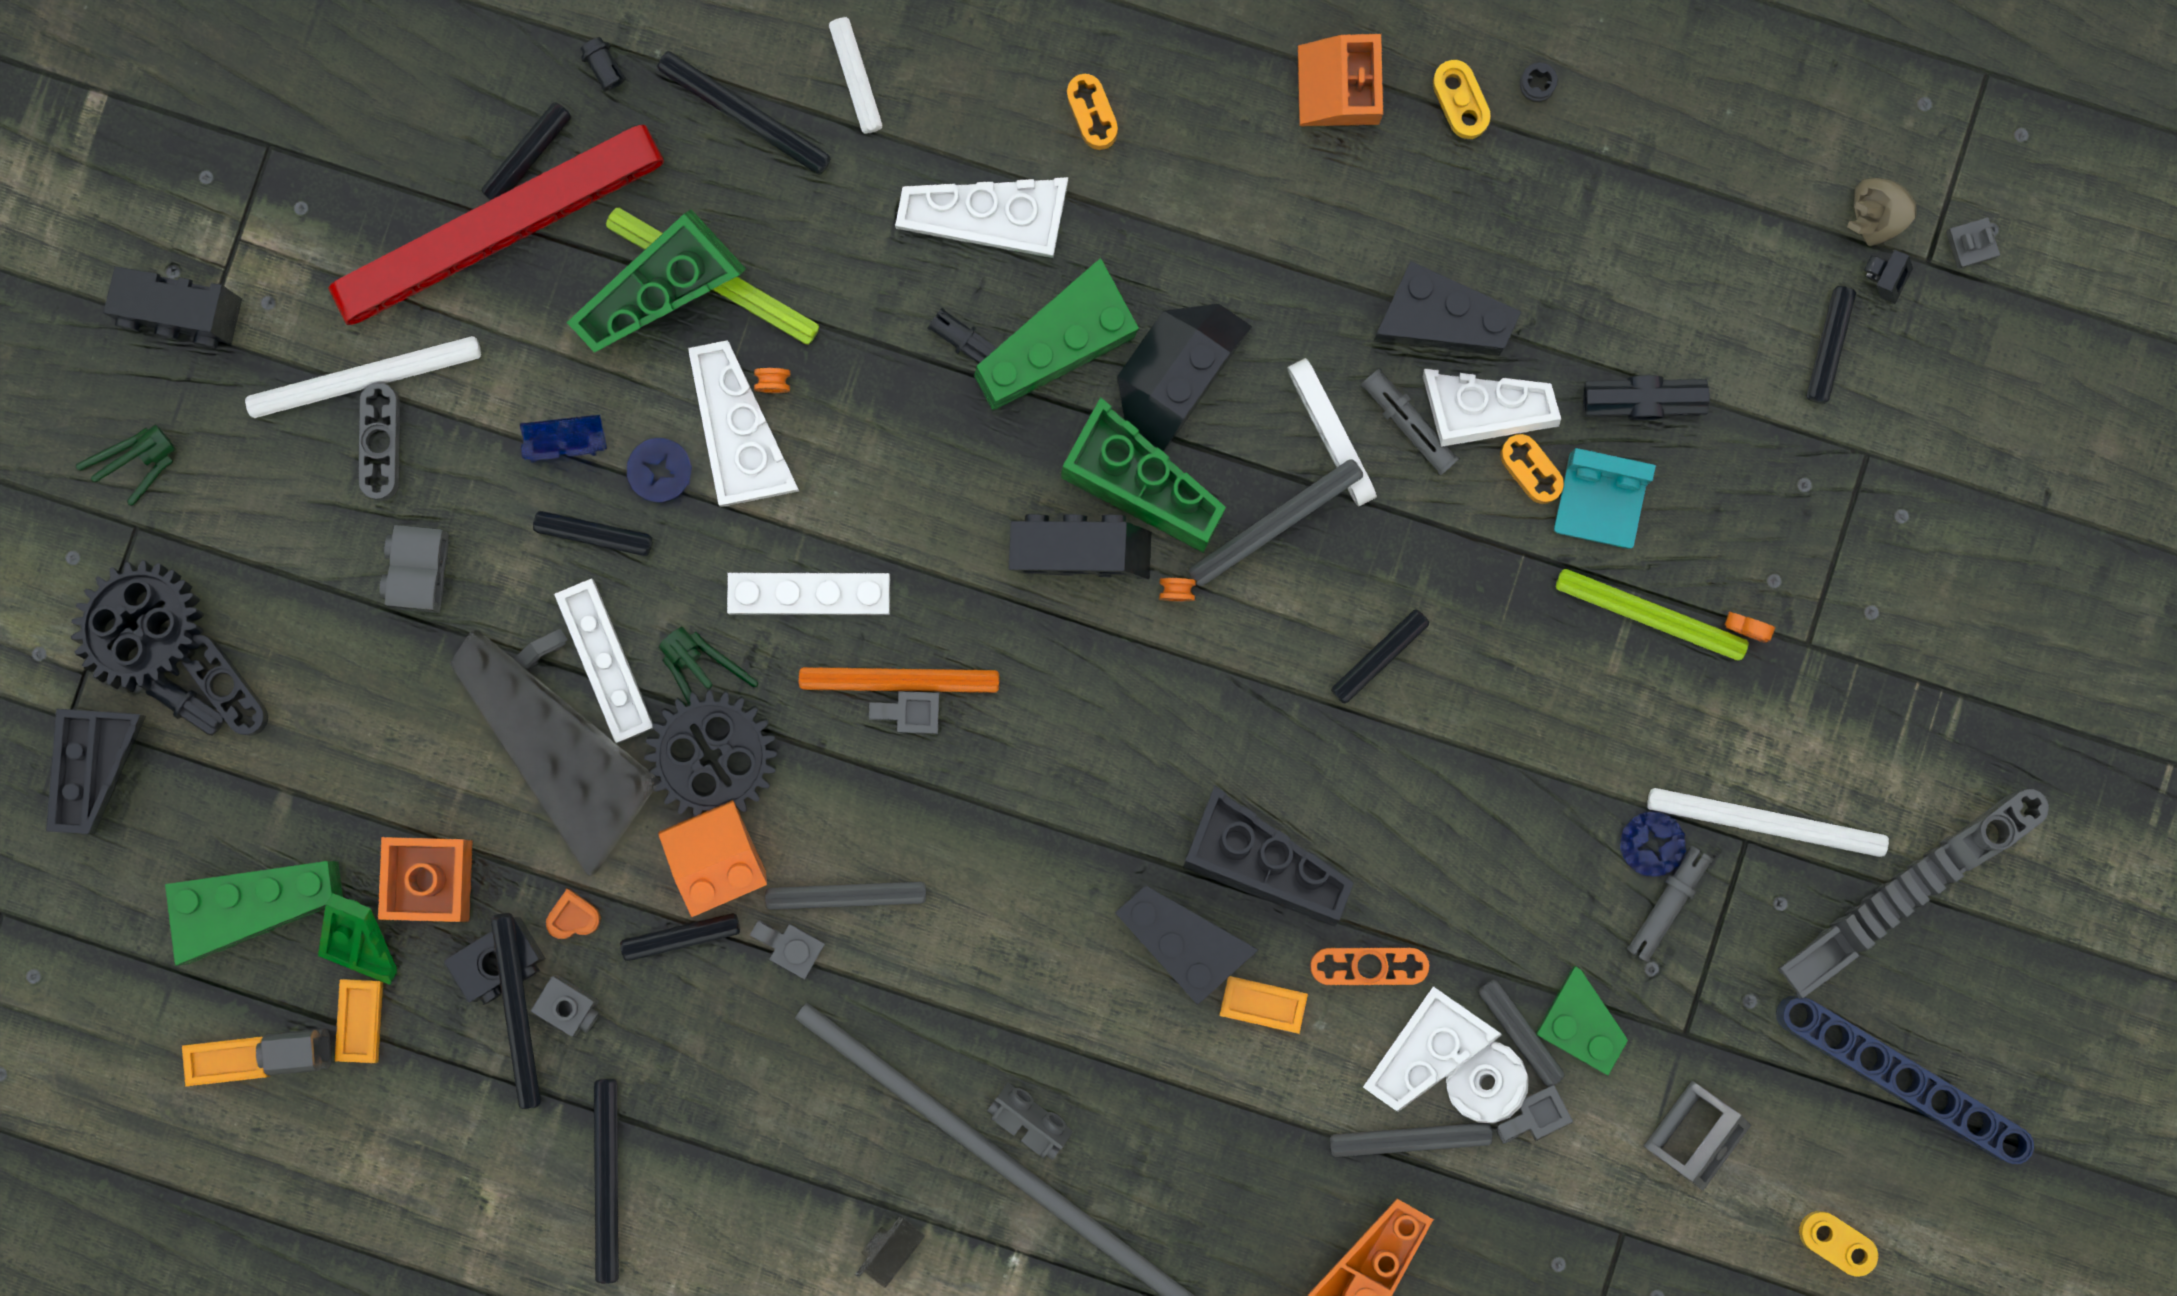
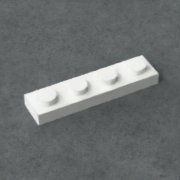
M728 573L727 613L729 615H890V574Z
M591 578L555 593L554 595L615 743L619 744L654 729L652 727V719L595 581Z

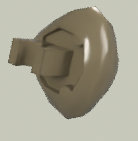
M1883 178L1863 179L1855 187L1853 204L1857 220L1849 221L1847 228L1862 234L1868 246L1883 243L1897 236L1911 225L1917 216L1916 202L1905 187L1893 180Z

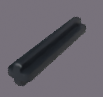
M556 102L552 103L482 187V193L489 200H492L512 190L571 118L570 113L562 105Z
M1837 286L1832 293L1806 395L1807 399L1812 402L1825 404L1830 400L1856 297V291L1846 286Z
M538 511L533 522V530L540 534L632 554L648 556L652 546V537L646 533L544 511Z
M1413 610L1332 687L1331 691L1335 697L1344 704L1348 703L1429 626L1428 619L1419 610Z
M731 913L624 939L620 942L621 954L625 961H631L738 935L740 933V924L737 915Z

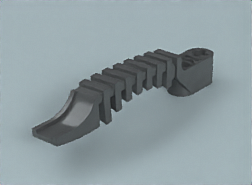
M2025 789L2005 796L1959 832L1939 842L1941 846L1928 850L1923 854L1922 859L1915 860L1909 864L1906 871L1898 872L1891 878V882L1878 887L1875 890V894L1868 895L1862 899L1860 905L1850 908L1845 912L1846 916L1832 922L1830 928L1820 932L1808 946L1780 966L1778 971L1785 976L1796 991L1798 998H1804L1858 958L1859 955L1857 953L1869 950L1876 944L1875 940H1879L1887 934L1885 930L1893 929L1901 923L1898 919L1906 918L1915 912L1912 908L1923 906L1930 900L1928 896L1940 894L1946 889L1945 884L1959 881L1964 877L1962 873L1972 870L2009 848L2041 824L2049 811L2046 797L2034 789ZM2023 802L2028 807L2024 811L2025 816H2022L2020 810L2024 807ZM1989 823L1996 826L1999 837L1996 843L1991 842L1986 835V828Z

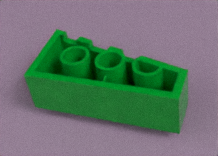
M690 209L568 320L567 324L595 353L689 301L739 276L746 268L695 212Z
M1100 258L976 366L974 377L992 411L1135 338L1139 328L1102 259Z
M1100 397L1062 467L1061 478L1204 553L1223 517L1226 507L1187 472L1184 473L1169 460V456L1158 447L1155 448L1139 434L1137 428L1128 420L1122 419L1111 409L1112 406Z
M323 861L165 884L175 966L189 965L216 952H221L248 939L263 935L285 924L324 910L327 901L333 893L343 897L339 861Z

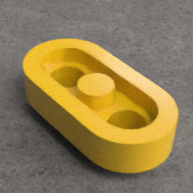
M1449 60L1442 63L1435 72L1433 89L1447 121L1457 136L1464 139L1477 138L1487 129L1491 115L1471 68L1462 61ZM1450 77L1456 78L1460 83V87L1450 89L1446 86L1445 80ZM1467 113L1472 114L1476 119V123L1471 126L1466 125L1462 121V116Z
M1814 1211L1806 1215L1799 1227V1235L1803 1244L1843 1272L1860 1277L1869 1274L1876 1267L1878 1250L1875 1244L1834 1215L1824 1211ZM1821 1226H1827L1829 1228V1236L1821 1241L1817 1238V1230ZM1861 1248L1864 1252V1258L1861 1262L1854 1263L1851 1258L1852 1252L1855 1249Z

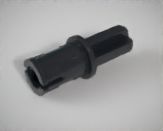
M944 308L939 310L936 317L933 318L927 327L928 330L933 331L957 348L955 351L957 354L961 351L978 364L997 349V347L974 332L976 327L973 326L970 329L946 312Z
M166 677L165 685L159 684L154 679L151 680L150 690L145 693L174 712L173 717L176 719L184 718L211 736L222 727L224 718L219 712L196 698L197 693L195 691L187 692Z

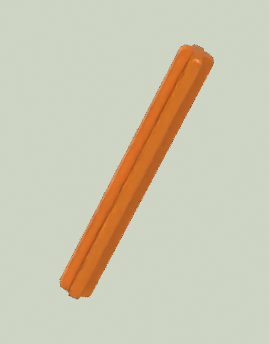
M803 667L799 671V687L803 690L995 693L999 690L1000 681L999 673L996 670Z

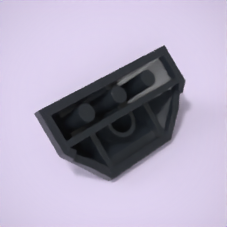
M1220 304L1163 311L1117 376L1124 420H1128L1137 428L1139 434L1155 448L1158 447L1165 452L1252 326Z

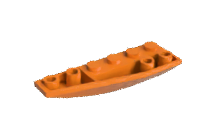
M1396 1199L1307 1296H1392L1434 1219Z

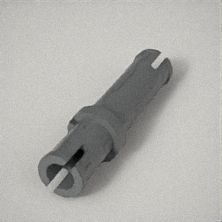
M1380 368L1361 384L1385 411L1382 415L1386 420L1391 418L1412 444L1434 466L1440 476L1459 460V457L1455 456L1448 446L1441 447L1437 433L1409 403L1411 400L1407 393L1402 395ZM1384 392H1386L1399 406V408L1408 416V420H1406L1402 416V414L1397 410V408L1388 400V398L1384 395ZM1412 424H1415V426L1422 432V434H1423V435L1429 440V442L1436 448V451H1433V450L1431 449V447L1424 441V439H1423V438L1417 433V431L1412 427Z
M1693 846L1689 848V852L1674 876L1669 875L1665 883L1668 886L1626 950L1637 955L1644 942H1647L1638 957L1647 963L1650 962V958L1687 899L1694 898L1697 893L1694 888L1714 859L1704 853L1697 865L1693 867L1701 852Z

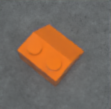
M734 800L658 832L675 883L691 917L767 885L766 870Z

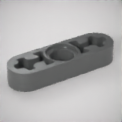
M373 383L368 385L360 396L359 487L366 496L376 501H385L393 497L399 487L400 398L397 392L388 385ZM378 392H382L384 397L390 399L389 405H383L382 418L390 420V425L383 423L369 424L370 418L378 420L377 408L370 405L371 399L378 398ZM377 431H385L390 437V445L382 453H374L369 447V439ZM370 458L377 461L390 459V465L381 463V475L389 479L388 485L381 486V492H377L375 487L369 485L370 479L377 477V465L369 464Z

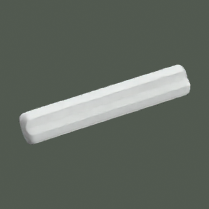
M847 17L835 19L829 23V28L861 130L864 134L876 132L882 128V122L850 20Z

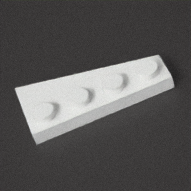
M1068 177L1040 181L1028 179L1005 183L977 182V184L905 186L902 188L895 227L905 231L1054 258L1069 180Z
M728 340L688 348L719 506L724 507L798 492L799 489Z

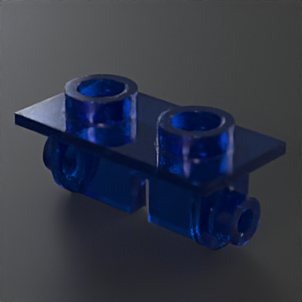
M600 415L520 423L524 442L521 444L523 460L530 459L532 463L542 459L559 458V454H567V457L586 454L597 456V451L607 449Z

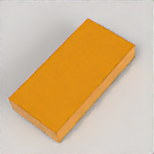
M1229 976L1219 1016L1299 1034L1308 993Z
M340 979L335 1061L378 1063L383 982Z
M263 1036L183 1045L185 1087L270 1077V1075L268 1076L264 1073L263 1068L258 1067L256 1060V1046L258 1043H261Z

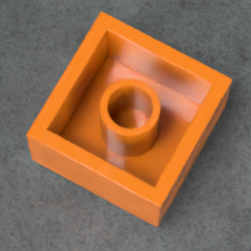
M381 837L378 920L469 922L473 840Z

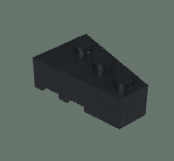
M1410 261L1373 342L1411 344V346L1416 347L1428 346L1446 348L1452 351L1499 356L1511 336L1521 311Z
M115 266L103 313L116 320L115 326L122 329L139 332L140 325L155 328L154 335L163 338L178 340L179 334L194 337V344L217 349L218 342L228 345L232 344L242 298L221 284L211 283L210 287L193 284L191 279L179 277L178 280L161 277L157 273Z
M1026 514L1025 521H1011L1009 570L1021 574L1061 576L1092 574L1111 578V575H1132L1137 577V579H1150L1152 531L1126 522V516L1102 515L1101 522H1087L1088 516L1066 514L1063 515V521H1049L1048 515Z
M56 708L47 832L95 834L146 716L142 714Z
M1146 885L1115 912L1197 1005L1258 951L1255 947Z

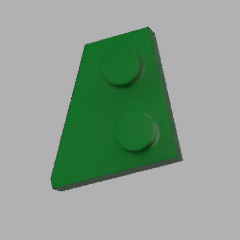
M333 893L325 906L318 956L390 985L397 974V968L371 908L361 905L355 900L346 899Z
M1573 966L1537 1029L1536 1035L1608 1076L1628 1039L1581 969Z

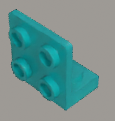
M1575 448L1569 454L1554 532L1556 534L1631 549L1635 543L1646 486L1653 481L1656 465Z

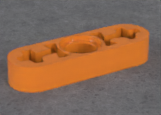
M1323 948L1312 956L1310 971L1315 980L1325 985H1414L1422 982L1428 975L1429 961L1426 955L1416 948ZM1353 953L1350 964L1353 979H1345L1346 970L1333 971L1332 978H1325V973L1317 969V964L1324 962L1325 955H1332V960L1338 963L1347 962L1345 954ZM1386 954H1394L1392 962H1405L1407 955L1413 954L1414 961L1421 962V970L1414 971L1413 978H1407L1406 971L1392 970L1394 978L1386 979L1389 967ZM1364 955H1375L1381 962V970L1374 978H1365L1358 971V962Z

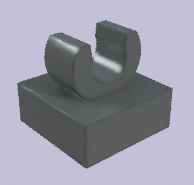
M1988 217L1953 227L1946 231L1958 269L1996 259L2000 256Z

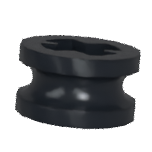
M1537 62L1531 64L1525 69L1520 79L1521 93L1532 102L1547 100L1552 96L1557 86L1558 77L1556 71L1546 63ZM1535 73L1539 78L1546 76L1548 81L1544 88L1547 90L1541 91L1539 87L1532 89L1529 84L1533 77L1530 75Z

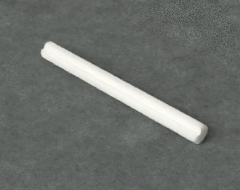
M473 336L249 395L245 398L246 408L249 415L253 418L359 391L373 383L385 384L479 359L481 357V348L477 338Z
M1658 788L1650 790L1647 800V808L1654 811L1877 857L1885 856L1889 845V838L1882 834Z

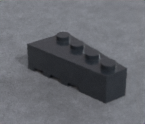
M1214 786L1183 865L1185 869L1334 927L1341 919L1354 882L1314 854L1308 853L1291 841L1290 837L1257 817V814L1247 807L1241 806L1227 796V793L1217 786Z

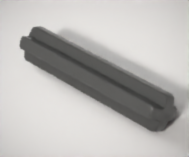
M1491 980L1483 985L1478 991L1479 995L1542 1082L1548 1087L1560 1082L1565 1077L1563 1070L1498 981Z

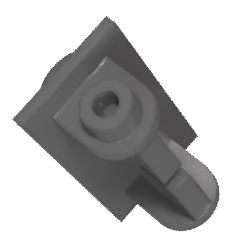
M1009 1082L987 1110L993 1115L991 1120L995 1121L1013 1136L1022 1125L1027 1128L1028 1131L1021 1142L1042 1158L1047 1156L1053 1160L1073 1132L1059 1115L1047 1112L1034 1102L1032 1096L1022 1088H1015Z

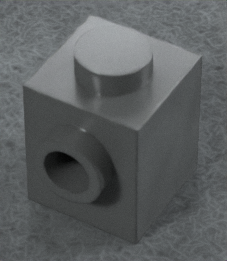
M555 975L550 978L531 1012L571 1037L578 1036L581 1030L588 1033L600 1013L595 1010L600 1000L563 977Z

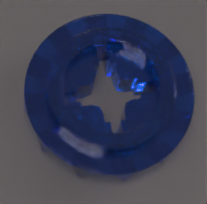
M653 438L638 445L631 453L627 463V478L632 489L639 496L648 501L664 503L679 497L689 485L692 466L686 451L679 444L665 438ZM666 455H668L666 458V468L675 477H660L658 482L656 481L654 486H652L654 474L644 464L659 465L661 460H664Z
M1662 812L1639 814L1628 822L1622 832L1620 847L1623 858L1639 874L1650 877L1666 875L1679 866L1686 852L1685 833L1676 819ZM1647 827L1650 828V831L1654 833L1656 838L1663 837L1664 839L1669 837L1670 841L1665 842V845L1659 847L1660 861L1652 850L1645 851L1644 849L1638 851L1637 847L1643 846V843L1649 841Z

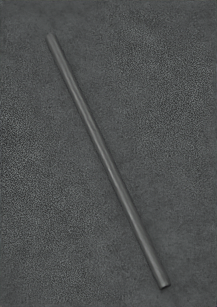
M806 1002L794 1019L1160 1296H1195Z

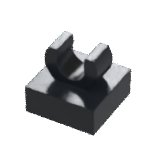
M1894 249L1888 262L1871 255L1864 271L1868 272L1866 276L1868 279L1877 282L1880 298L1896 304L1913 270L1909 255Z

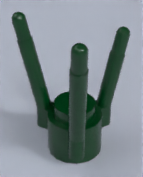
M156 424L149 429L145 427L136 435L77 463L75 468L81 471L132 447L133 449L93 474L91 480L98 482L137 456L147 466L154 462V467L127 500L128 505L133 506L161 471L173 463L168 455L174 452L176 448Z
M680 627L670 633L658 647L665 655L662 661L672 672L688 704L691 703V689L679 666L682 670L689 668L705 688L710 689L712 687V682L695 662L701 656L697 649L702 650L751 687L756 688L758 686L757 680L707 644L697 632L690 635L684 627Z

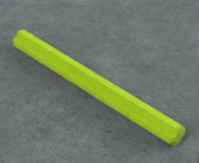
M615 208L610 213L606 222L608 229L644 250L663 234L621 208ZM735 277L712 289L804 344L809 345L818 333L819 325L739 277Z

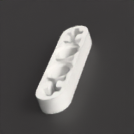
M1304 358L1288 366L1287 369L1291 380L1336 468L1347 460L1353 459L1363 472V477L1347 488L1356 505L1359 507L1377 498L1375 489L1309 361Z

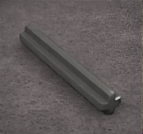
M924 882L768 888L765 892V904L769 910L922 904L926 902V885Z
M1473 1123L1333 1134L1330 1137V1149L1334 1157L1486 1146L1492 1144L1493 1138L1490 1124Z

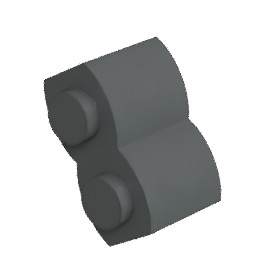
M394 525L393 534L387 535L384 546L385 558L390 559L388 574H383L380 581V597L385 599V606L391 609L440 613L449 533L441 529Z
M326 1028L264 1035L261 1043H258L256 1046L257 1065L259 1068H263L264 1073L268 1076L329 1069L332 1063L330 1033Z

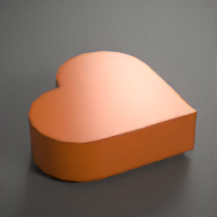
M1729 612L1724 624L1728 630L1763 643L1771 641L1775 631V627L1733 612Z
M566 889L546 919L548 932L557 939H567L575 933L589 935L594 933L601 923L599 911L570 889Z

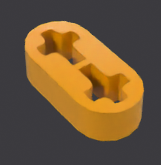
M1090 74L1077 75L1070 81L1067 88L1068 103L1083 140L1089 147L1096 150L1107 149L1114 144L1118 134L1117 121L1100 81ZM1085 84L1088 90L1095 89V92L1091 94L1094 107L1088 109L1083 98L1076 99L1074 97L1079 93L1078 86ZM1097 115L1102 126L1109 125L1111 127L1106 131L1105 139L1100 140L1098 135L1091 136L1089 134L1093 130L1092 116Z
M1524 434L1514 435L1503 444L1500 451L1501 461L1528 497L1539 504H1548L1557 499L1564 487L1563 478L1538 444L1530 436ZM1515 444L1517 447L1527 446L1529 451L1525 456L1532 467L1528 469L1520 459L1513 462L1509 457L1513 453L1510 445ZM1534 470L1543 479L1549 476L1553 479L1554 483L1550 487L1553 494L1549 495L1546 491L1539 494L1535 490L1538 480L1532 474Z

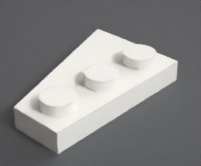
M1424 369L1423 380L1441 447L1558 427L1560 425L1561 417L1552 384L1508 378L1492 381L1475 379L1476 375L1460 373V377L1438 374L1439 370Z
M1433 987L1363 1088L1399 1112L1502 1034Z

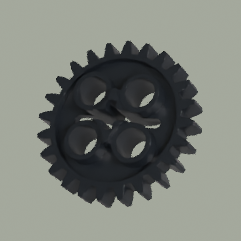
M145 560L141 561L138 570L130 562H125L123 574L111 567V579L108 581L97 576L95 579L99 589L96 592L91 589L84 590L85 594L90 598L88 604H76V607L84 612L83 617L74 618L71 623L81 628V631L71 635V639L79 644H83L74 651L77 656L86 659L82 664L83 668L91 673L94 672L93 677L102 683L107 681V684L114 689H118L122 685L129 692H133L137 684L146 691L150 690L151 679H154L161 685H165L164 673L167 671L178 676L180 674L176 666L178 661L188 664L191 662L190 658L185 654L186 650L199 648V645L191 640L192 635L203 633V629L194 624V621L202 618L204 613L197 608H192L200 601L196 595L189 593L192 586L184 579L181 580L182 576L171 569L168 572V569L160 563L152 567ZM147 592L146 599L137 605L138 597L142 593ZM115 618V624L112 629L105 632L107 623ZM170 620L169 628L164 633L159 634L162 624ZM138 647L137 655L128 661L129 653L132 649Z
M711 688L707 689L705 700H700L695 691H691V703L688 705L677 697L675 705L678 711L674 713L669 709L663 708L662 714L667 722L664 724L654 721L652 727L659 733V737L650 736L646 740L647 744L656 748V751L648 752L644 756V760L656 762V766L651 767L647 771V776L649 777L660 776V780L654 786V791L657 792L664 789L669 791L664 800L666 805L675 799L679 800V814H682L690 806L694 808L693 817L701 814L702 810L709 811L734 800L736 806L741 811L746 812L747 806L744 799L749 797L758 802L760 796L755 788L757 786L762 788L770 787V783L763 777V773L770 774L776 771L775 766L766 762V759L777 756V750L766 748V744L775 739L774 734H762L761 732L768 724L767 718L755 721L753 718L758 711V707L755 705L747 711L743 710V696H740L734 704L730 703L728 690L722 693L720 700L714 699ZM714 717L724 718L730 726L728 733L722 737L710 735L706 729L707 722ZM692 724H696L699 727L710 749L716 750L719 748L721 750L718 754V761L732 781L730 786L724 784L710 759L702 761L704 748L691 731L690 726ZM686 738L693 743L695 750L690 757L679 758L672 752V743L677 739ZM735 752H744L750 757L751 763L746 770L735 771L727 763L729 756ZM700 773H708L715 778L716 785L709 792H700L692 783L694 777Z

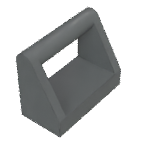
M1691 1081L1643 1147L1704 1191L1751 1127V1124L1738 1112ZM1701 1098L1719 1111L1722 1116L1684 1166L1663 1151L1662 1148L1698 1099Z

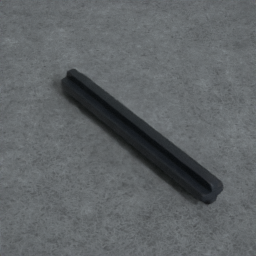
M667 51L659 60L657 67L661 73L814 173L822 174L828 167L831 159L827 153L677 55Z
M511 913L496 914L491 917V926L518 1105L521 1109L536 1108L541 1103L514 919Z
M598 1079L594 1082L595 1280L597 1283L610 1284L615 1283L619 1279L617 1081L615 1079Z

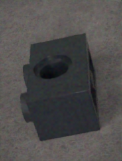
M513 917L522 979L525 981L540 971L536 964L546 958L521 917ZM492 931L444 960V963L469 1003L481 1000L483 1005L502 995L499 975L492 973L488 967V959L495 952Z

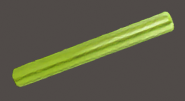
M1563 569L1558 576L1556 589L1737 661L1742 660L1747 652L1749 642L1744 638L1571 570Z

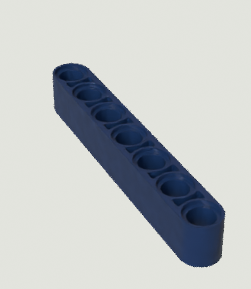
M1789 996L1778 1004L1776 1019L1784 1030L1992 1157L2011 1164H2022L2032 1156L2034 1141L2025 1129L1815 1001L1806 997L1799 999L1798 996ZM1800 1003L1807 1011V1018L1802 1025L1795 1026L1789 1018V1013L1794 1005ZM1837 1025L1842 1032V1040L1838 1046L1831 1048L1825 1041V1033L1830 1026ZM1867 1047L1874 1048L1877 1053V1062L1870 1069H1865L1860 1062L1861 1053ZM1907 1068L1912 1074L1913 1081L1908 1089L1901 1091L1896 1084V1076L1900 1070ZM1943 1090L1948 1097V1103L1944 1110L1936 1112L1931 1105V1099L1937 1091ZM1979 1112L1983 1118V1125L1978 1132L1972 1134L1968 1130L1967 1120L1972 1113ZM2013 1133L2018 1139V1148L2013 1154L2007 1155L2003 1150L2002 1143L2007 1135Z

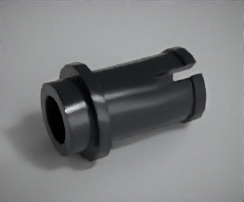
M597 37L588 41L580 48L583 53L581 59L583 62H588L601 84L602 90L606 92L621 85L626 78L622 75L609 52L611 47L609 42H603L601 37Z

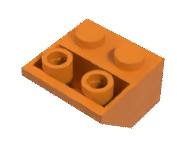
M1381 34L1338 35L1298 45L1299 126L1380 125L1383 116Z

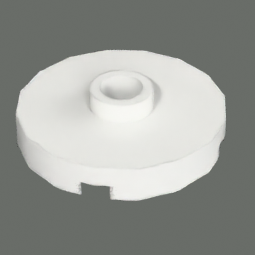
M1493 1041L1446 1076L1447 1091L1451 1103L1463 1116L1478 1123H1497L1510 1118L1521 1108L1528 1093V1074L1523 1061L1510 1047ZM1487 1076L1494 1077V1087L1489 1090L1482 1089V1080Z

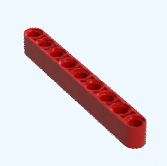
M638 125L341 277L334 281L328 287V290L346 325L360 323L651 173L664 163V159L647 126Z

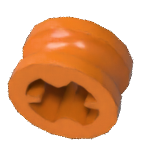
M781 368L755 369L754 375L759 380L757 384H754V391L763 393L790 392V385L786 384V379L790 377L791 371Z
M1186 578L1160 579V585L1164 587V591L1159 594V600L1195 601V595L1191 593V588L1196 586V580Z

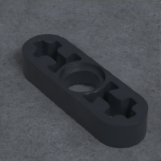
M200 634L192 635V641L199 646L208 647L204 655L209 663L216 665L220 661L221 666L208 671L209 669L202 661H192L191 657L195 654L194 649H187L185 652L191 660L190 664L182 661L181 663L234 732L253 736L263 731L268 722V712L265 706L212 638ZM208 671L205 677H203L202 673ZM226 673L232 677L234 688L229 695L220 697L214 692L213 682L217 676ZM242 693H244L246 697L238 700ZM238 700L246 710L255 709L256 714L252 717L255 724L253 726L248 724L240 725L239 721L243 718L242 713L237 706L231 705L227 709L226 704Z

